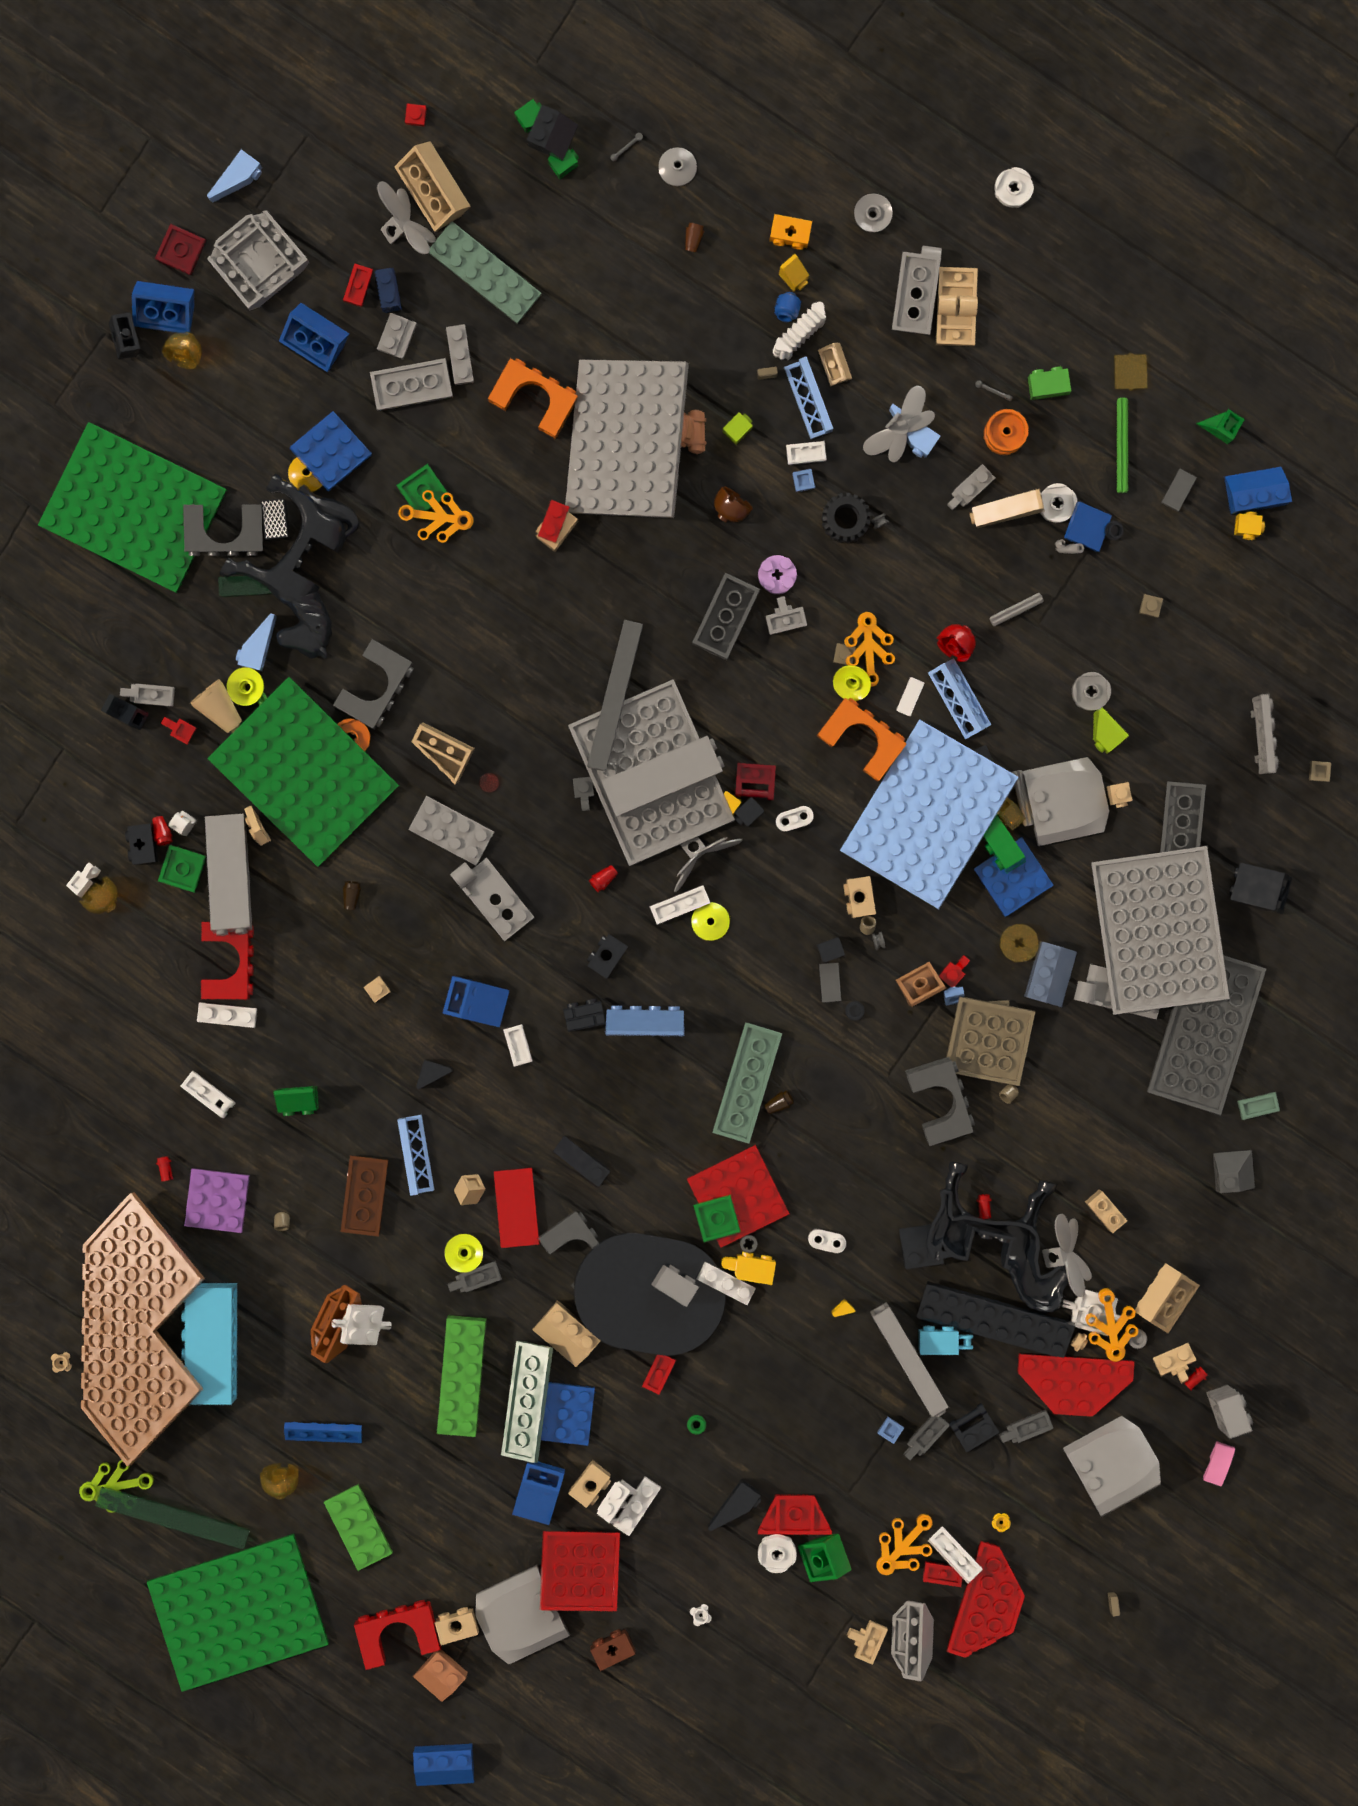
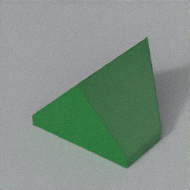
M1228 409L1224 413L1196 424L1226 444H1229L1235 438L1244 419Z

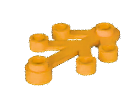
M431 490L424 491L422 498L431 505L435 512L414 510L410 505H403L399 509V517L405 521L413 517L435 520L426 528L418 531V537L421 540L428 539L430 534L445 522L454 523L447 530L440 531L437 534V540L444 543L458 529L467 530L474 522L472 514L468 511H461L454 502L453 495L448 492L442 495L441 500L444 504H448L455 515L447 514L434 498V493ZM427 492L432 495V498L429 500L425 498V493ZM445 495L451 497L450 502L444 500ZM405 509L410 510L409 516L404 515ZM461 517H466L468 522L463 524ZM426 531L427 537H421L420 532ZM441 533H444L446 535L445 540H441L439 538V535Z
M864 612L858 617V627L844 640L847 647H854L857 644V638L864 632L863 642L852 655L846 658V664L856 666L860 656L865 652L866 673L869 677L870 675L874 677V682H871V687H873L879 681V677L874 669L873 651L882 659L885 665L894 663L895 656L892 653H887L872 639V632L881 639V643L884 646L891 645L894 638L891 634L884 633L876 625V617L872 613ZM866 618L870 620L869 625L865 623ZM886 636L889 638V643L885 642ZM849 638L853 639L852 645L848 642ZM887 655L891 658L890 662L886 660ZM851 657L855 660L854 664L850 663Z
M1104 1288L1099 1291L1098 1298L1104 1304L1107 1325L1100 1321L1093 1313L1087 1314L1085 1321L1089 1326H1095L1107 1334L1110 1343L1102 1339L1095 1331L1089 1333L1088 1339L1092 1344H1097L1105 1349L1106 1355L1111 1361L1117 1362L1125 1356V1345L1131 1337H1135L1138 1334L1137 1327L1129 1324L1121 1339L1118 1341L1117 1334L1128 1319L1134 1318L1135 1310L1131 1306H1126L1123 1309L1122 1315L1115 1323L1112 1306L1115 1295L1110 1289ZM1110 1295V1299L1105 1301V1296ZM1128 1310H1132L1130 1315H1126ZM1089 1318H1095L1093 1322H1088ZM1131 1328H1135L1133 1333H1129ZM1097 1335L1098 1337L1095 1341L1091 1340L1092 1336ZM1115 1350H1119L1117 1355H1113Z
M928 1514L918 1516L916 1527L903 1541V1521L900 1518H895L892 1521L895 1550L890 1555L888 1546L891 1541L890 1535L887 1532L879 1535L882 1557L878 1559L876 1566L881 1574L890 1575L895 1569L909 1568L912 1571H916L919 1568V1562L916 1558H910L908 1561H896L901 1555L922 1554L928 1557L932 1554V1548L929 1544L910 1546L923 1530L926 1531L932 1527V1519ZM927 1520L928 1525L922 1526L921 1522ZM897 1521L901 1522V1526L898 1528L894 1526ZM883 1536H888V1540L886 1542H883L881 1540ZM928 1547L930 1548V1551L928 1553H924L923 1548ZM912 1561L917 1563L915 1567L910 1566ZM889 1563L890 1566L889 1568L884 1569L883 1564Z

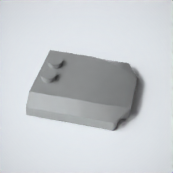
M267 210L261 214H250L242 218L216 240L214 250L211 256L208 257V261L250 311L260 307L303 272L309 263L308 259Z
M1088 757L1022 771L1034 822L1037 846L1104 832L1109 807L1102 775Z
M1123 1416L1063 1448L1101 1517L1161 1485L1160 1465L1156 1455L1141 1429Z
M538 1565L476 1594V1618L492 1652L508 1664L570 1636L566 1624L558 1611L540 1610L541 1571Z

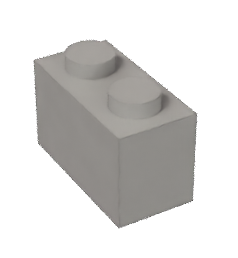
M663 1265L651 1285L687 1307L699 1288L694 1284L696 1280L688 1275L685 1277L678 1274L680 1270L672 1265L669 1267Z

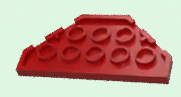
M1019 1353L1018 1373L1054 1414L1093 1417L1133 1381L1134 1361L1120 1360L1115 1362L1102 1358L1072 1356L1062 1358L1050 1355Z
M980 1541L975 1557L976 1563L983 1570L969 1584L967 1583L946 1649L948 1653L964 1658L981 1648L983 1649L993 1644L996 1640L1012 1634L1025 1597L1000 1547L984 1541Z

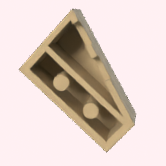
M425 723L419 725L412 740V743L427 758L433 761L454 784L459 782L475 749Z

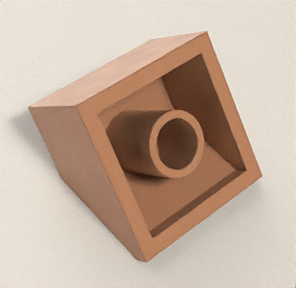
M440 1649L428 1658L413 1677L442 1702L466 1679L467 1671Z

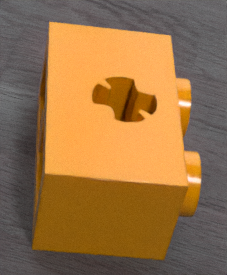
M774 214L770 241L777 246L787 244L792 245L794 249L803 250V248L808 246L812 221ZM789 230H793L792 237L788 236Z

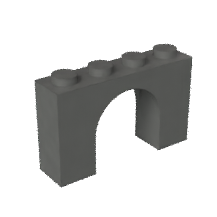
M183 505L184 552H188L189 556H200V552H208V556H220V552H227V556H239V552H247V556L259 555L258 552L263 551L262 505H242L241 533L234 541L224 544L217 543L207 536L203 525V505Z
M372 639L362 656L385 670L388 676L386 692L377 700L365 701L342 689L333 706L375 730L376 727L380 728L384 722V713L386 710H391L395 702L393 701L394 696L401 693L404 684H402L404 679L411 676L414 668L411 661Z
M949 1057L905 1071L913 1093L933 1086H942L949 1089L953 1095V1105L945 1116L922 1124L929 1146L973 1132L972 1126L975 1123L972 1115H968L966 1109L969 1108L967 1098L962 1096L961 1090H964L961 1079L957 1080L956 1073L959 1071L955 1061L952 1062Z
M576 1211L569 1214L537 1238L548 1254L574 1239L585 1241L591 1249L598 1244L596 1240L598 1235L593 1228L588 1229L585 1224L587 1222L586 1218L581 1212L578 1214Z

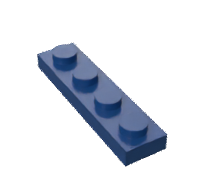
M285 1422L284 1424L285 1440L362 1443V1425Z

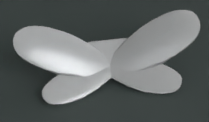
M379 182L377 185L378 194L386 208L393 215L381 228L390 244L394 243L405 233L408 242L417 252L428 254L430 247L427 242L434 243L436 237L424 226L410 221V201L406 191L400 188L395 193L386 182ZM389 226L397 228L394 236L389 234Z
M915 386L908 392L901 409V414L897 413L885 426L887 429L875 433L865 441L863 450L866 454L877 455L889 449V460L896 462L905 450L907 433L922 429L934 420L935 414L933 411L922 412L926 393L921 386Z
M698 836L683 842L681 846L691 859L679 871L677 876L681 875L674 892H677L682 887L692 871L696 860L703 854L732 847L742 842V839L723 842L728 838L726 837L705 847ZM691 842L699 844V849L696 852H691L688 849Z
M1059 1214L1055 1220V1232L1060 1247L1042 1250L1047 1268L1065 1265L1072 1291L1078 1297H1083L1085 1295L1084 1280L1089 1281L1092 1274L1087 1264L1073 1252L1078 1236V1222L1076 1219H1071L1068 1223L1066 1216ZM1050 1252L1059 1257L1055 1263L1049 1259Z

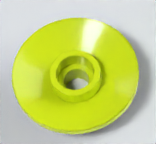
M848 665L836 672L833 678V686L837 694L842 698L848 700L852 698L858 701L868 695L871 689V680L869 675L860 667Z
M243 667L235 670L227 682V692L231 700L242 706L256 703L264 691V682L261 675L252 668ZM250 684V689L247 691L245 686Z
M710 902L694 911L691 923L694 932L700 938L712 941L725 935L729 928L730 919L723 906ZM708 918L714 919L713 925H708Z
M469 1234L454 1236L449 1240L445 1248L446 1262L457 1272L465 1273L476 1269L483 1258L481 1243L477 1238ZM463 1249L468 1251L467 1256L461 1255Z

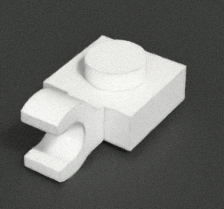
M88 863L83 872L77 871L66 886L82 898L93 884L90 879L98 876L101 870Z

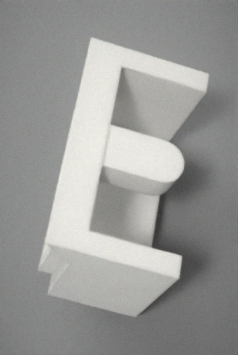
M624 1480L615 1482L597 1509L599 1510L597 1514L608 1523L618 1524L619 1520L615 1518V1515L620 1508L627 1507L625 1500L628 1495H637L638 1491Z

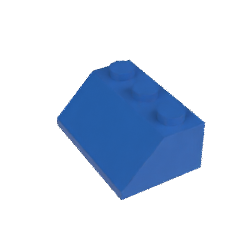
M141 281L136 282L132 292V320L135 327L190 334L194 311V289Z
M300 303L289 314L279 342L328 372L344 348L349 333Z
M1282 467L1224 477L1231 515L1288 505L1292 502L1289 482Z
M473 1744L415 1747L413 1760L417 1786L474 1783Z

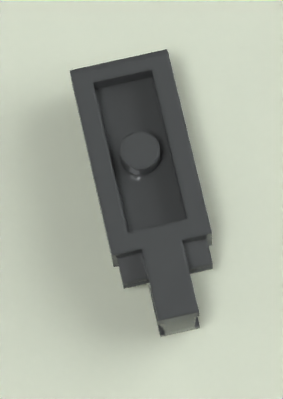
M496 1261L479 1266L470 1272L459 1273V1275L455 1276L456 1280L447 1285L450 1292L460 1289L461 1292H468L502 1280Z
M1043 1410L1006 1426L1008 1430L1000 1433L999 1437L1003 1443L1012 1440L1013 1443H1020L1052 1430L1053 1425L1047 1410Z
M930 1416L909 1439L910 1441L907 1443L909 1448L903 1454L911 1460L916 1454L920 1456L922 1453H925L950 1425L941 1416Z

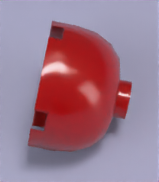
M952 624L947 626L937 637L939 639L937 645L941 651L950 658L952 655L958 657L956 660L959 662L967 661L975 649L976 641L971 629L965 625Z

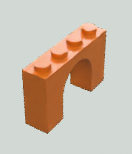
M510 358L488 397L489 402L506 411L520 388L526 385L542 387L550 397V405L538 427L540 431L556 439L575 406L578 398L575 395L576 391L567 386L563 388L559 386V382L554 378L549 377L547 379L542 376L543 373L535 368L531 370L525 367L526 363L517 358L514 361Z
M845 698L818 733L817 737L833 747L843 732L852 725L861 724L872 729L877 737L878 747L863 771L876 781H880L906 746L905 738L897 732L895 734L890 732V727L883 721L878 723L874 720V715L868 710L862 711L858 708L859 704L855 700Z

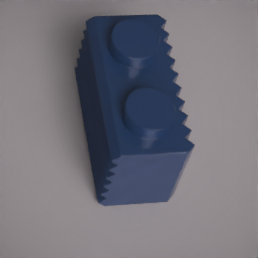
M394 269L376 270L375 277L382 311L387 313L402 310Z

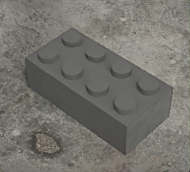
M725 573L692 645L727 661L760 589Z

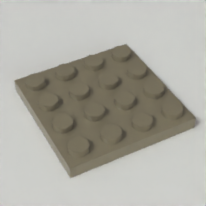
M959 996L946 1056L952 1062H956L959 1071L956 1074L1020 1086L1035 1011Z

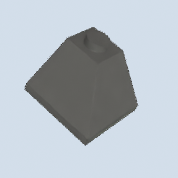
M1252 1150L1213 1153L1217 1192L1231 1193L1255 1189Z

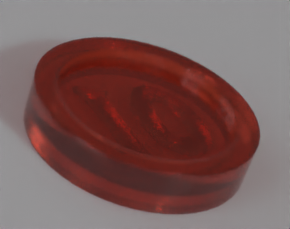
M486 773L480 779V786L486 792H493L499 786V779L493 773Z

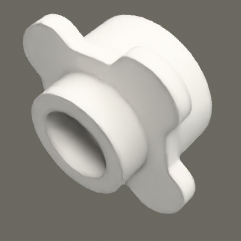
M702 1604L698 1608L693 1607L690 1610L695 1626H700V1624L706 1622L709 1623L712 1619L706 1604Z

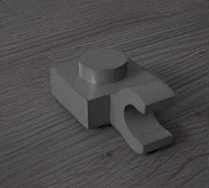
M591 777L573 779L575 798H581L582 811H589L588 797H594Z

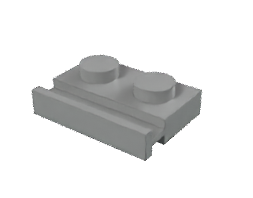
M390 313L377 350L404 360L417 323Z

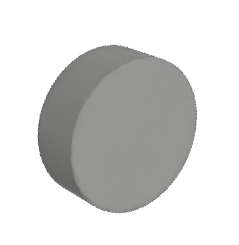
M1138 1329L1137 1336L1131 1337L1128 1343L1133 1348H1142L1147 1343V1335L1144 1331Z

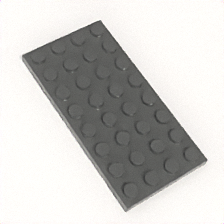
M1224 955L1229 999L1174 1006L1172 1008L1147 1089L1148 1093L1221 1115L1266 972V968Z

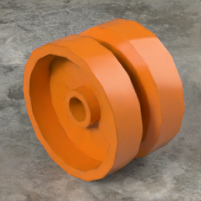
M1003 409L996 412L984 428V440L987 447L999 455L1015 453L1022 447L1028 436L1026 419L1019 412L1012 409ZM1008 430V435L1004 434L1003 431Z

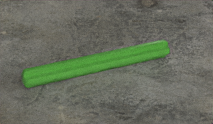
M1118 398L1117 492L1127 493L1128 399Z

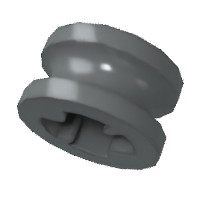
M885 513L870 520V523L874 524V530L889 522V520L885 519Z
M879 932L878 935L872 934L876 951L880 947L886 948L882 932Z
M752 1235L742 1237L740 1240L741 1249L747 1253L753 1252L757 1248L756 1238ZM748 1238L750 1241L751 1239L754 1241V1243H752V1248L748 1249V1247L745 1248L743 1246V1244L746 1243L745 1240Z

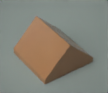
M930 962L896 979L911 1007L946 989Z

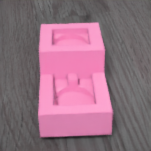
M1216 1442L1210 1455L1209 1465L1203 1476L1204 1481L1219 1486L1223 1485L1235 1452V1447Z

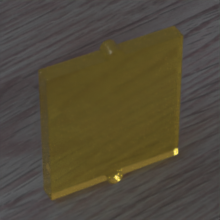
M1129 353L1128 355H1115V389H1129L1132 391L1133 389L1147 388L1146 354L1132 355V353Z

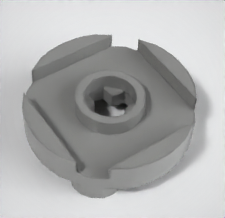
M1088 672L1081 675L1075 680L1072 687V697L1076 705L1087 711L1100 709L1108 702L1111 696L1109 682L1096 672ZM1089 686H1093V689L1097 691L1093 694V697L1086 693Z

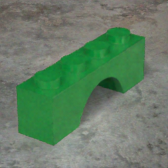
M534 99L514 112L515 118L526 133L531 131L541 108V103L538 102L536 104ZM568 149L563 161L549 156L548 164L557 177L561 179L578 167L577 160L579 157L573 149Z

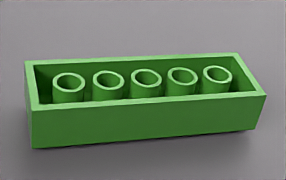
M451 1315L447 1317L437 1434L476 1437L487 1318Z

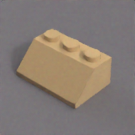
M1165 1263L1159 1270L1153 1283L1149 1285L1144 1297L1138 1302L1135 1312L1169 1333L1200 1285Z
M558 1300L532 1329L575 1367L601 1341L585 1327L577 1316Z

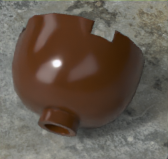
M726 486L721 487L714 500L715 509L719 513L717 515L718 518L726 523L728 520L731 522L744 520L753 507L747 500L743 501L739 497L741 495Z

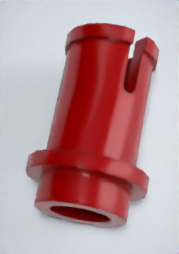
M168 1156L157 1158L156 1165L159 1166L161 1181L173 1179L170 1167L171 1159Z
M989 1194L978 1195V1199H976V1202L979 1204V1218L981 1219L991 1218L990 1201L992 1199Z
M1201 1367L1195 1368L1196 1371L1188 1377L1189 1380L1184 1382L1190 1390L1203 1379L1206 1380L1208 1376Z

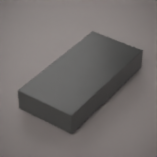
M1179 469L1161 503L1178 512L1197 477Z
M819 964L822 1002L841 1001L839 964Z

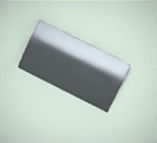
M1167 781L1160 853L1200 847L1206 785Z

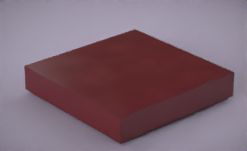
M170 224L155 259L191 276L204 248L206 239Z

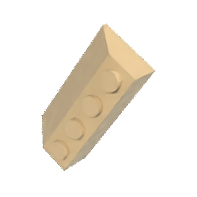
M430 141L415 145L395 165V169L434 232L459 218L471 207Z

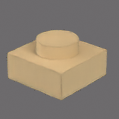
M380 976L364 987L374 1003L391 992Z

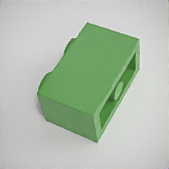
M1054 367L1051 368V371L1047 372L1039 369L1032 371V374L1028 376L1031 400L1069 395L1071 392L1068 369Z

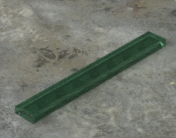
M103 1486L96 1506L243 1550L250 1531L246 1528Z

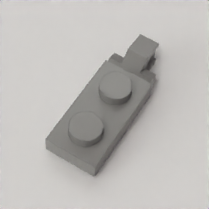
M982 464L952 493L954 498L947 505L951 510L959 504L962 506L967 505L995 477Z
M131 684V689H120V696L130 697V702L171 707L174 705L175 687Z

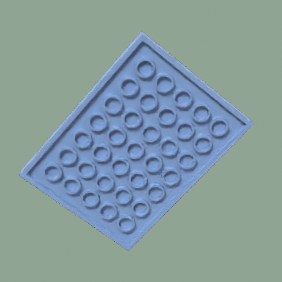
M919 719L905 742L906 746L891 765L840 851L935 908L940 909L1019 777Z

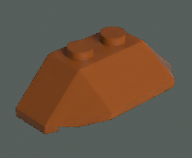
M343 1285L327 1295L311 1328V1355L324 1363L331 1361L348 1346V1344L340 1342L342 1328L332 1327V1323H334L332 1320H343L348 1304L362 1305L360 1293L347 1285Z

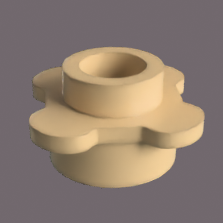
M1078 1332L1074 1336L1071 1346L1074 1347L1075 1351L1082 1350L1088 1342L1086 1334Z
M67 1352L61 1355L53 1354L51 1356L53 1361L52 1370L56 1373L63 1370L69 1371L72 1367L69 1363L70 1354Z

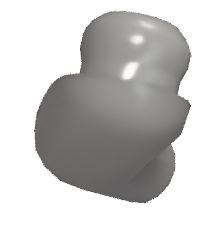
M1063 539L1055 543L1056 550L1059 553L1075 554L1084 551V546L1081 543L1066 544Z

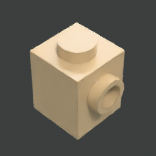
M1129 782L1106 787L1110 805L1116 804V807L1119 808L1128 806L1127 802L1132 801Z

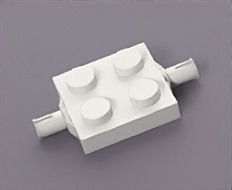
M1085 1289V1295L1077 1297L1074 1302L1063 1299L1061 1307L1072 1310L1071 1322L1075 1323V1327L1108 1336L1095 1326H1089L1085 1321L1086 1315L1093 1313L1100 1321L1107 1325L1104 1304L1099 1300L1097 1292ZM1105 1296L1104 1300L1108 1301L1110 1296ZM1117 1298L1112 1303L1115 1322L1120 1317V1315L1116 1314L1115 1309L1118 1301ZM1089 1318L1088 1322H1093L1095 1318Z
M348 1304L343 1320L333 1319L332 1327L342 1328L340 1342L343 1344L377 1345L380 1330H390L391 1322H382L384 1307Z

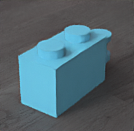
M923 1326V1329H919V1354L959 1355V1349H973V1345H971L973 1335L959 1334V1331L954 1329V1326H942V1329H935V1326ZM959 1339H963V1345H959Z

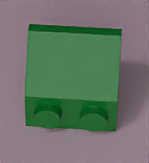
M317 1086L280 1088L274 1091L278 1113L283 1112V1116L295 1115L297 1111H302V1115L314 1114V1110L319 1109Z
M839 1534L825 1535L798 1545L810 1582L838 1579L852 1570Z

